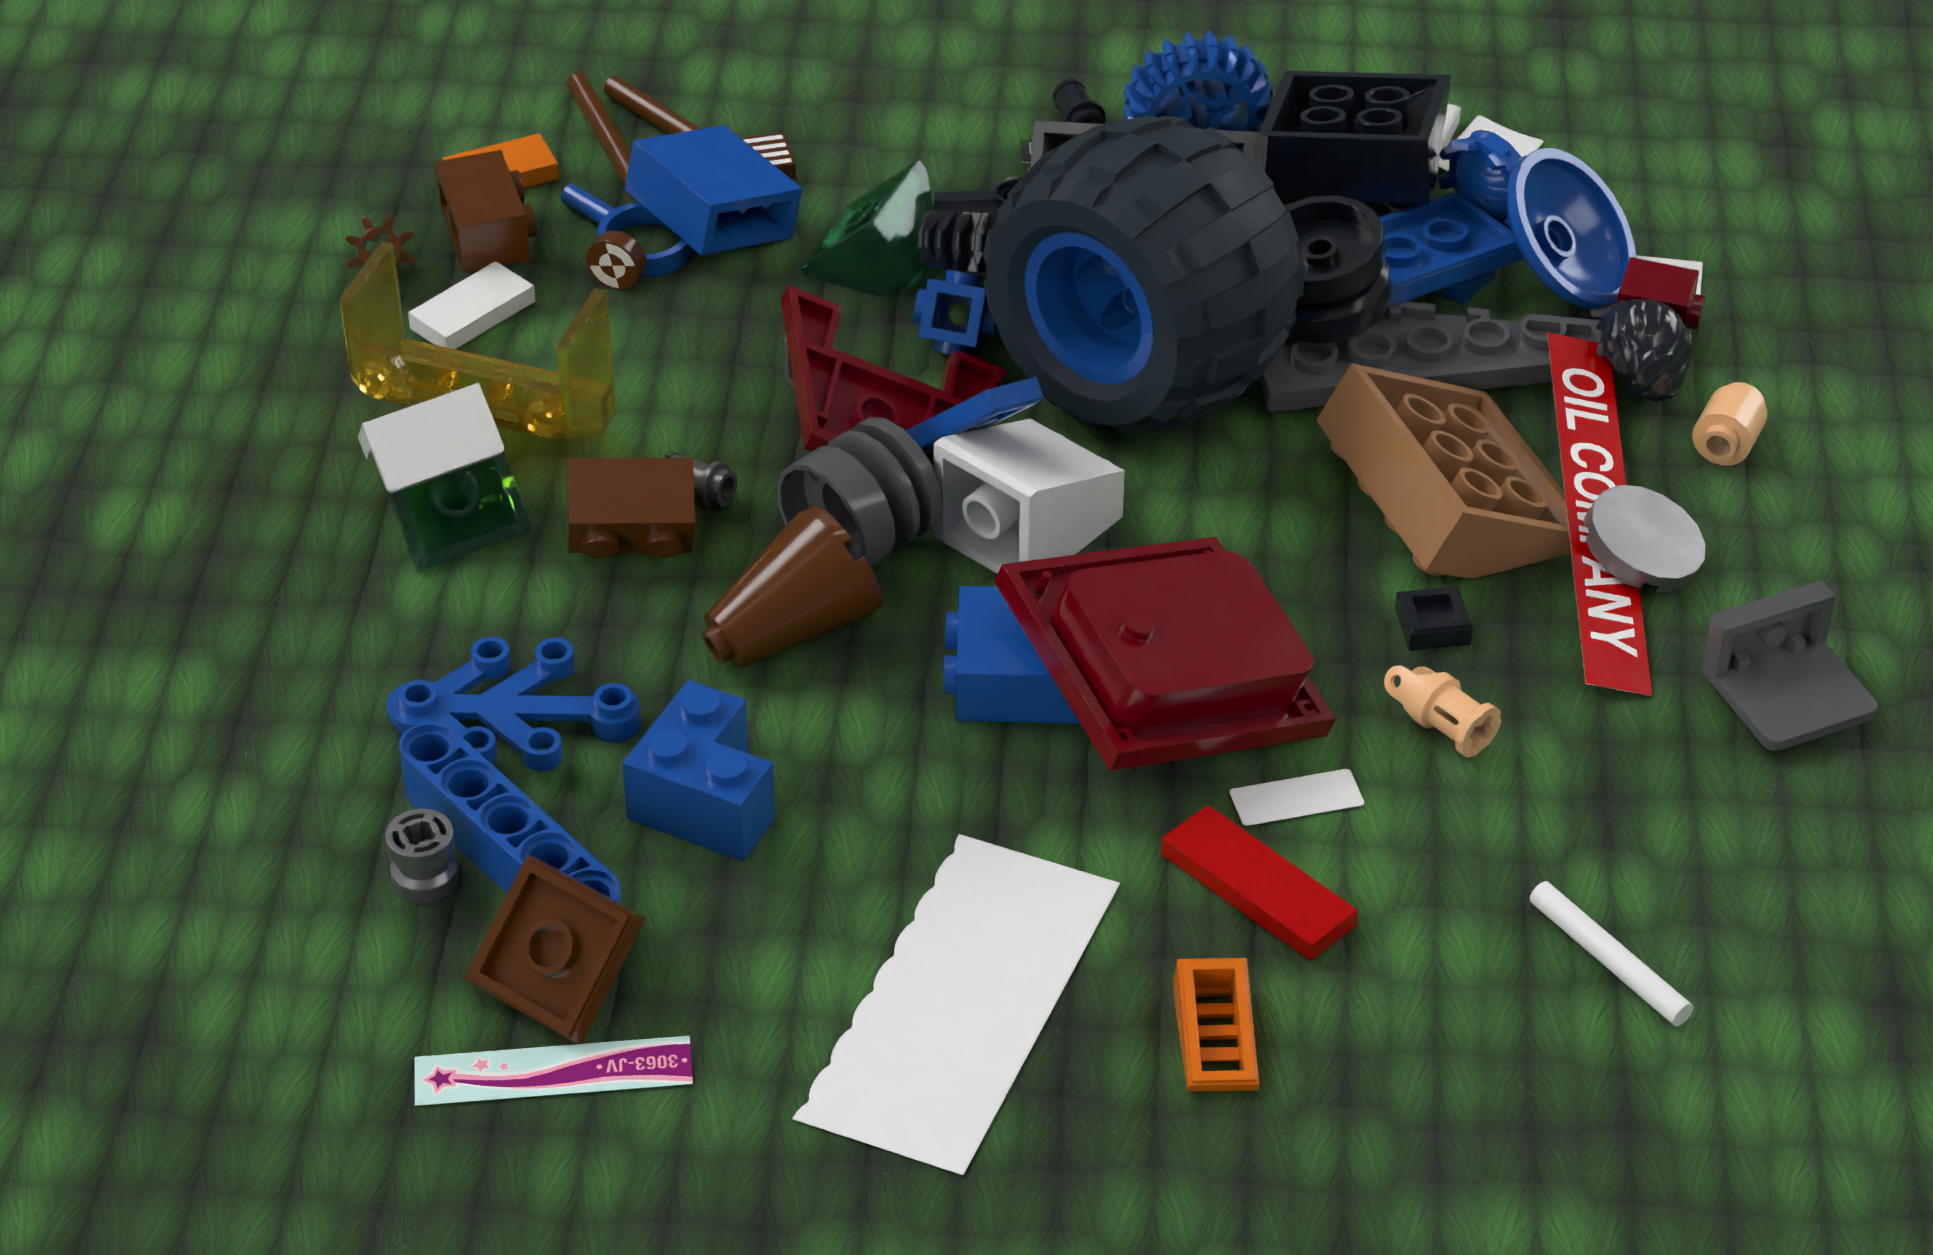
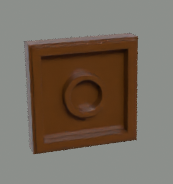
M527 855L464 979L567 1039L583 1043L646 918L541 859Z

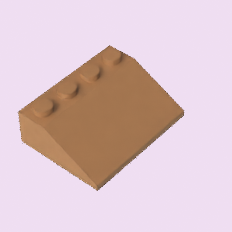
M1350 364L1316 422L1330 439L1331 449L1349 465L1358 478L1357 484L1360 489L1373 498L1385 515L1384 521L1386 525L1400 535L1413 553V562L1422 571L1435 577L1450 575L1475 579L1571 554L1565 492L1487 392L1358 364Z

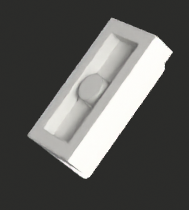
M479 383L364 422L358 435V440L366 460L374 458L386 490L389 493H395L497 457L504 450V444Z

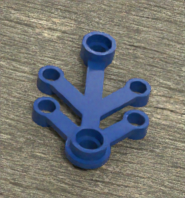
M499 637L481 638L471 647L472 660L436 682L414 680L399 686L389 695L386 705L389 720L402 735L409 728L421 723L436 722L445 724L454 729L473 748L481 747L476 750L493 765L497 759L495 733L523 755L525 765L535 771H549L556 768L562 762L561 736L551 728L540 727L533 729L523 720L589 721L590 731L596 738L612 743L626 741L634 737L641 728L639 699L629 687L620 683L602 685L595 691L594 696L530 695L552 680L567 678L574 672V648L568 640L563 638H548L540 642L535 649L536 661L480 695L464 694L485 679H497L506 675L511 668L508 643ZM457 719L479 720L488 728L481 726L466 728Z

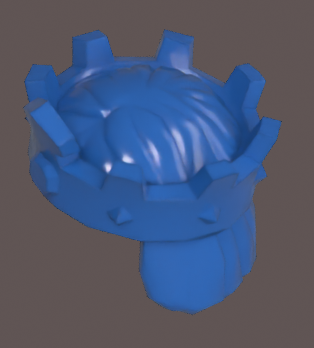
M1476 130L1468 138L1450 140L1449 146L1443 147L1439 153L1442 160H1449V171L1437 177L1440 189L1454 188L1455 191H1458L1510 230L1507 214L1508 184L1513 168L1523 157L1508 141L1490 131Z

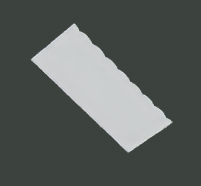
M959 834L954 845V853L943 861L936 873L934 887L929 889L919 901L915 910L914 921L908 924L899 935L893 957L889 958L878 971L873 984L874 990L858 1005L853 1016L852 1027L837 1041L831 1054L830 1065L824 1068L814 1080L809 1092V1101L796 1112L792 1119L953 1173L964 1175L1120 883Z

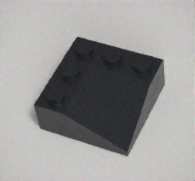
M1285 71L1259 131L1260 134L1268 137L1265 173L1273 182V188L1281 203L1287 205L1308 197L1335 195L1355 199L1361 203H1388L1389 206L1397 209L1413 208L1419 204H1429L1438 174L1439 153L1441 152L1450 92V75Z

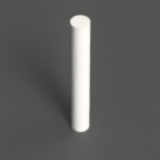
M1544 881L1532 891L1530 902L1671 1024L1677 1027L1688 1020L1694 1006L1548 881Z

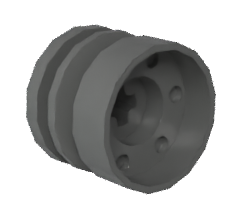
M869 417L831 440L828 446H821L781 471L776 485L778 508L785 526L798 512L804 511L811 505H818L830 513L852 538L844 545L855 561L865 556L871 567L889 557L892 550H899L936 527L943 512L942 491L932 464L920 445L903 428L886 418Z

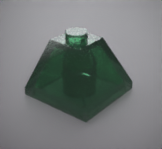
M917 160L848 204L800 267V270L806 277L880 297L899 285H902L907 290L917 284L931 269L919 262L920 247H917L918 230L922 227V216L928 211L934 210L925 166Z
M504 451L497 457L395 493L387 491L417 572L533 530Z

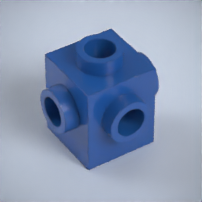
M947 270L945 281L928 278L926 290L919 289L914 306L913 323L920 325L918 337L934 340L933 351L951 354L952 351L956 352L957 350L968 354L969 346L984 348L986 337L995 338L998 328L993 314L989 310L985 288H980L981 276ZM963 302L970 308L969 320L964 325H957L951 319V309L955 304Z

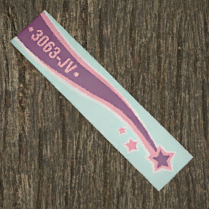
M690 1036L415 1057V1106L693 1084Z

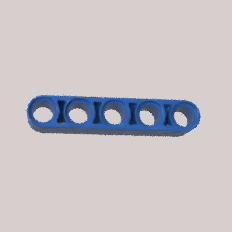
M428 722L415 725L403 733L399 740V752L407 800L415 809H432L444 814L452 823L455 846L504 892L508 894L527 855L541 859L622 904L620 882L615 875L454 729L445 724Z

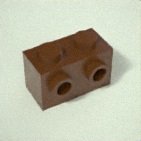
M502 150L436 161L435 170L439 206L463 273L481 270L495 261L505 267L510 264L530 261L528 238L537 236L534 210L530 202L524 203V190L518 170L509 171Z
M568 458V553H583L592 558H608L617 553H646L655 558H669L679 553H692L695 531L693 458Z

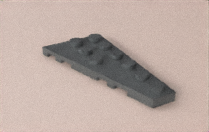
M1405 301L1389 307L1381 321L1364 333L1339 342L1309 343L1287 337L1278 355L1257 380L1269 412L1295 411L1302 408L1325 406L1351 363L1476 390L1552 382L1547 332L1599 343L1602 330H1597L1596 325L1600 320L1529 313L1521 322L1491 319L1489 309L1468 308L1467 317L1435 314L1436 304ZM1611 364V367H1612V375H1614L1615 369H1614V367H1613L1612 364Z

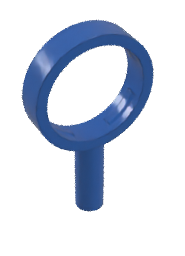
M575 184L567 185L561 193V202L599 224L597 230L598 237L607 231H622L626 228L642 224L666 226L639 202L614 208ZM681 239L678 244L668 250L645 254L647 266L640 278L658 277L680 269L689 262L695 250Z

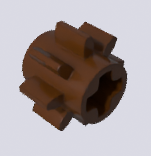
M390 214L385 219L383 227H374L366 216L363 217L362 224L366 232L361 238L346 236L345 239L351 245L358 247L359 256L349 261L348 266L350 268H357L363 264L368 266L370 270L367 279L368 283L372 285L376 282L379 272H388L391 279L396 283L399 282L400 276L396 267L400 262H416V258L411 254L404 253L403 244L414 237L413 232L407 231L397 236L392 231L395 222L394 216ZM381 234H387L390 236L389 245L397 249V254L394 259L384 258L381 266L373 265V255L365 250L368 241L378 242Z

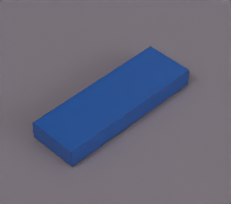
M1037 377L987 389L906 430V432L920 445L925 454L934 452V443L941 437L990 427L1039 403L1040 399L1043 398V394Z

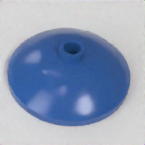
M1542 148L1523 157L1515 165L1510 175L1507 192V214L1514 240L1527 265L1550 291L1567 302L1589 310H1602L1616 304L1630 257L1636 258V250L1629 224L1615 196L1595 171L1570 153L1555 148Z

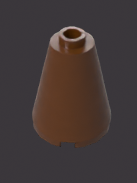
M811 505L804 511L798 512L704 615L707 629L701 633L706 647L719 663L725 664L727 661H730L738 668L744 667L868 618L883 605L884 600L881 588L865 556L855 561L844 545L852 538L830 513L818 505Z

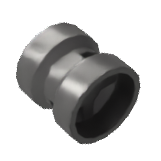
M420 808L409 810L396 816L388 824L385 833L387 851L392 861L390 873L394 892L401 899L415 904L434 903L448 897L457 888L459 881L457 859L453 853L455 839L451 821L444 814L432 809Z

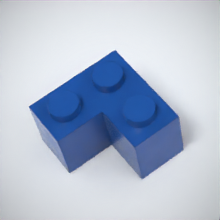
M688 679L622 762L627 819L744 862L775 820L773 762L749 754L745 699Z

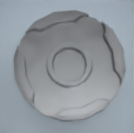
M1618 485L1604 490L1584 517V527L1587 526L1589 531L1586 542L1590 552L1606 571L1625 584L1641 589L1643 584L1647 583L1659 586L1656 592L1670 593L1686 587L1705 560V541L1694 520L1675 502L1663 494L1647 488Z

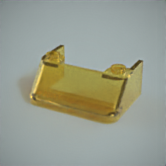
M381 241L340 297L350 374L358 388L369 397L410 407L479 383L497 427L549 439H597L604 434L615 416L616 405L606 290L594 288L557 344L558 372L405 338L392 243Z

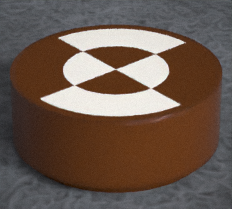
M607 231L601 234L588 249L586 255L587 266L593 277L602 285L616 290L631 288L645 272L647 266V258L641 245L633 237L620 231Z

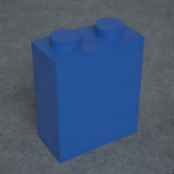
M721 125L633 140L625 191L700 255L793 237L802 188L727 126Z
M959 586V612H946L945 650H957V656H944V694L956 695V721L1080 723L999 589L986 586Z

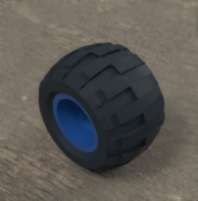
M1143 116L1093 126L1041 156L1007 194L1009 198L997 210L998 215L995 227L987 232L983 252L987 264V280L984 281L989 310L993 314L1001 335L1000 338L1014 363L1018 365L1028 379L1037 377L1043 397L1053 406L1058 405L1070 413L1077 422L1099 431L1109 426L1117 429L1123 435L1163 431L1192 423L1201 416L1214 413L1241 395L1250 383L1264 373L1278 355L1297 320L1294 312L1296 300L1303 296L1304 268L1299 262L1296 246L1299 238L1290 212L1286 211L1273 188V182L1256 161L1251 162L1236 148L1233 140L1211 127L1203 131L1194 128L1186 118Z

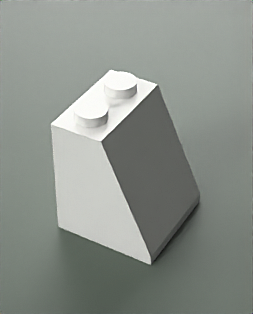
M1032 419L941 437L934 443V470L942 491L943 508L939 522L934 527V537L997 574L1001 565L1006 563L1075 555L1123 517L1125 470Z

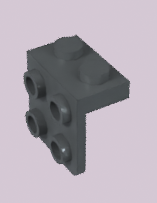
M1822 580L1794 589H1787L1778 594L1740 606L1730 607L1721 612L1711 614L1701 672L1766 749L1772 751H1780L1869 722L1876 716L1877 701L1826 643L1836 595Z

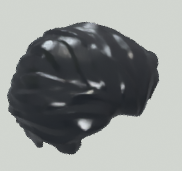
M1653 299L1623 300L1618 302L1616 306H1612L1596 325L1597 330H1602L1600 342L1596 347L1597 355L1607 358L1614 369L1629 380V389L1632 395L1655 402L1674 398L1689 369L1693 350L1691 335L1684 326L1680 315L1675 314L1674 310L1668 305Z

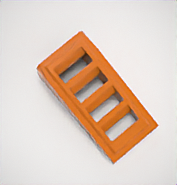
M1247 958L1177 959L1173 976V988L1187 1092L1258 1091L1259 1076ZM1229 996L1230 1002L1196 1004L1195 997ZM1197 1018H1232L1233 1025H1198ZM1235 1039L1236 1047L1200 1048L1199 1040ZM1238 1061L1240 1070L1202 1071L1201 1062Z

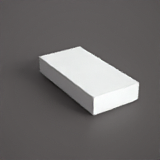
M495 261L409 311L410 329L446 353H450L534 303V285Z

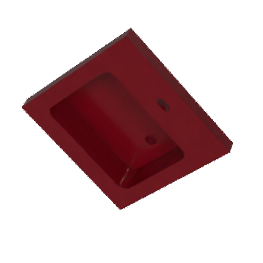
M1217 537L1006 563L1000 567L994 581L995 585L1109 771L1328 736L1336 720V717L1308 676L1313 666L1312 654L1253 565L1242 555L1225 551Z

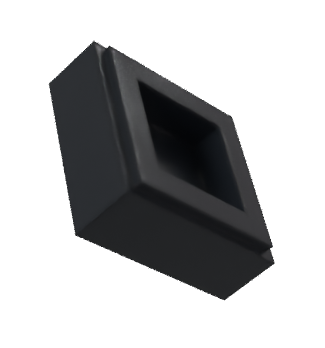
M1458 586L1396 592L1395 610L1409 651L1471 645L1473 628Z

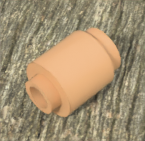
M1742 382L1731 383L1717 389L1712 394L1692 432L1694 446L1701 456L1712 463L1722 466H1731L1742 462L1750 453L1767 420V409L1763 395L1752 385Z

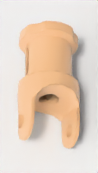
M1399 665L1390 668L1385 675L1384 686L1386 691L1403 704L1404 710L1410 717L1427 729L1435 727L1455 741L1456 751L1463 756L1470 758L1478 755L1492 742L1501 725L1500 709L1490 703H1478L1461 691L1459 680L1449 673H1436L1427 667H1417L1411 671ZM1396 676L1401 678L1399 687H1396L1394 684Z

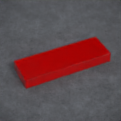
M1209 805L1162 837L1161 855L1310 962L1356 927L1358 914L1356 908Z

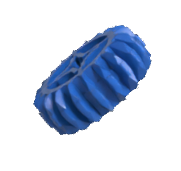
M1208 30L1202 40L1194 41V38L1186 31L1183 43L1174 45L1165 38L1162 53L1159 54L1146 50L1145 65L1133 66L1131 73L1132 82L1126 83L1124 90L1125 107L1123 112L1125 120L1143 116L1186 118L1194 128L1198 129L1211 127L1215 130L1259 133L1272 102L1273 91L1270 81L1267 80L1268 76L1264 64L1261 63L1260 59H1255L1254 52L1250 50L1248 44L1238 47L1237 42L1231 35L1217 43L1216 37Z

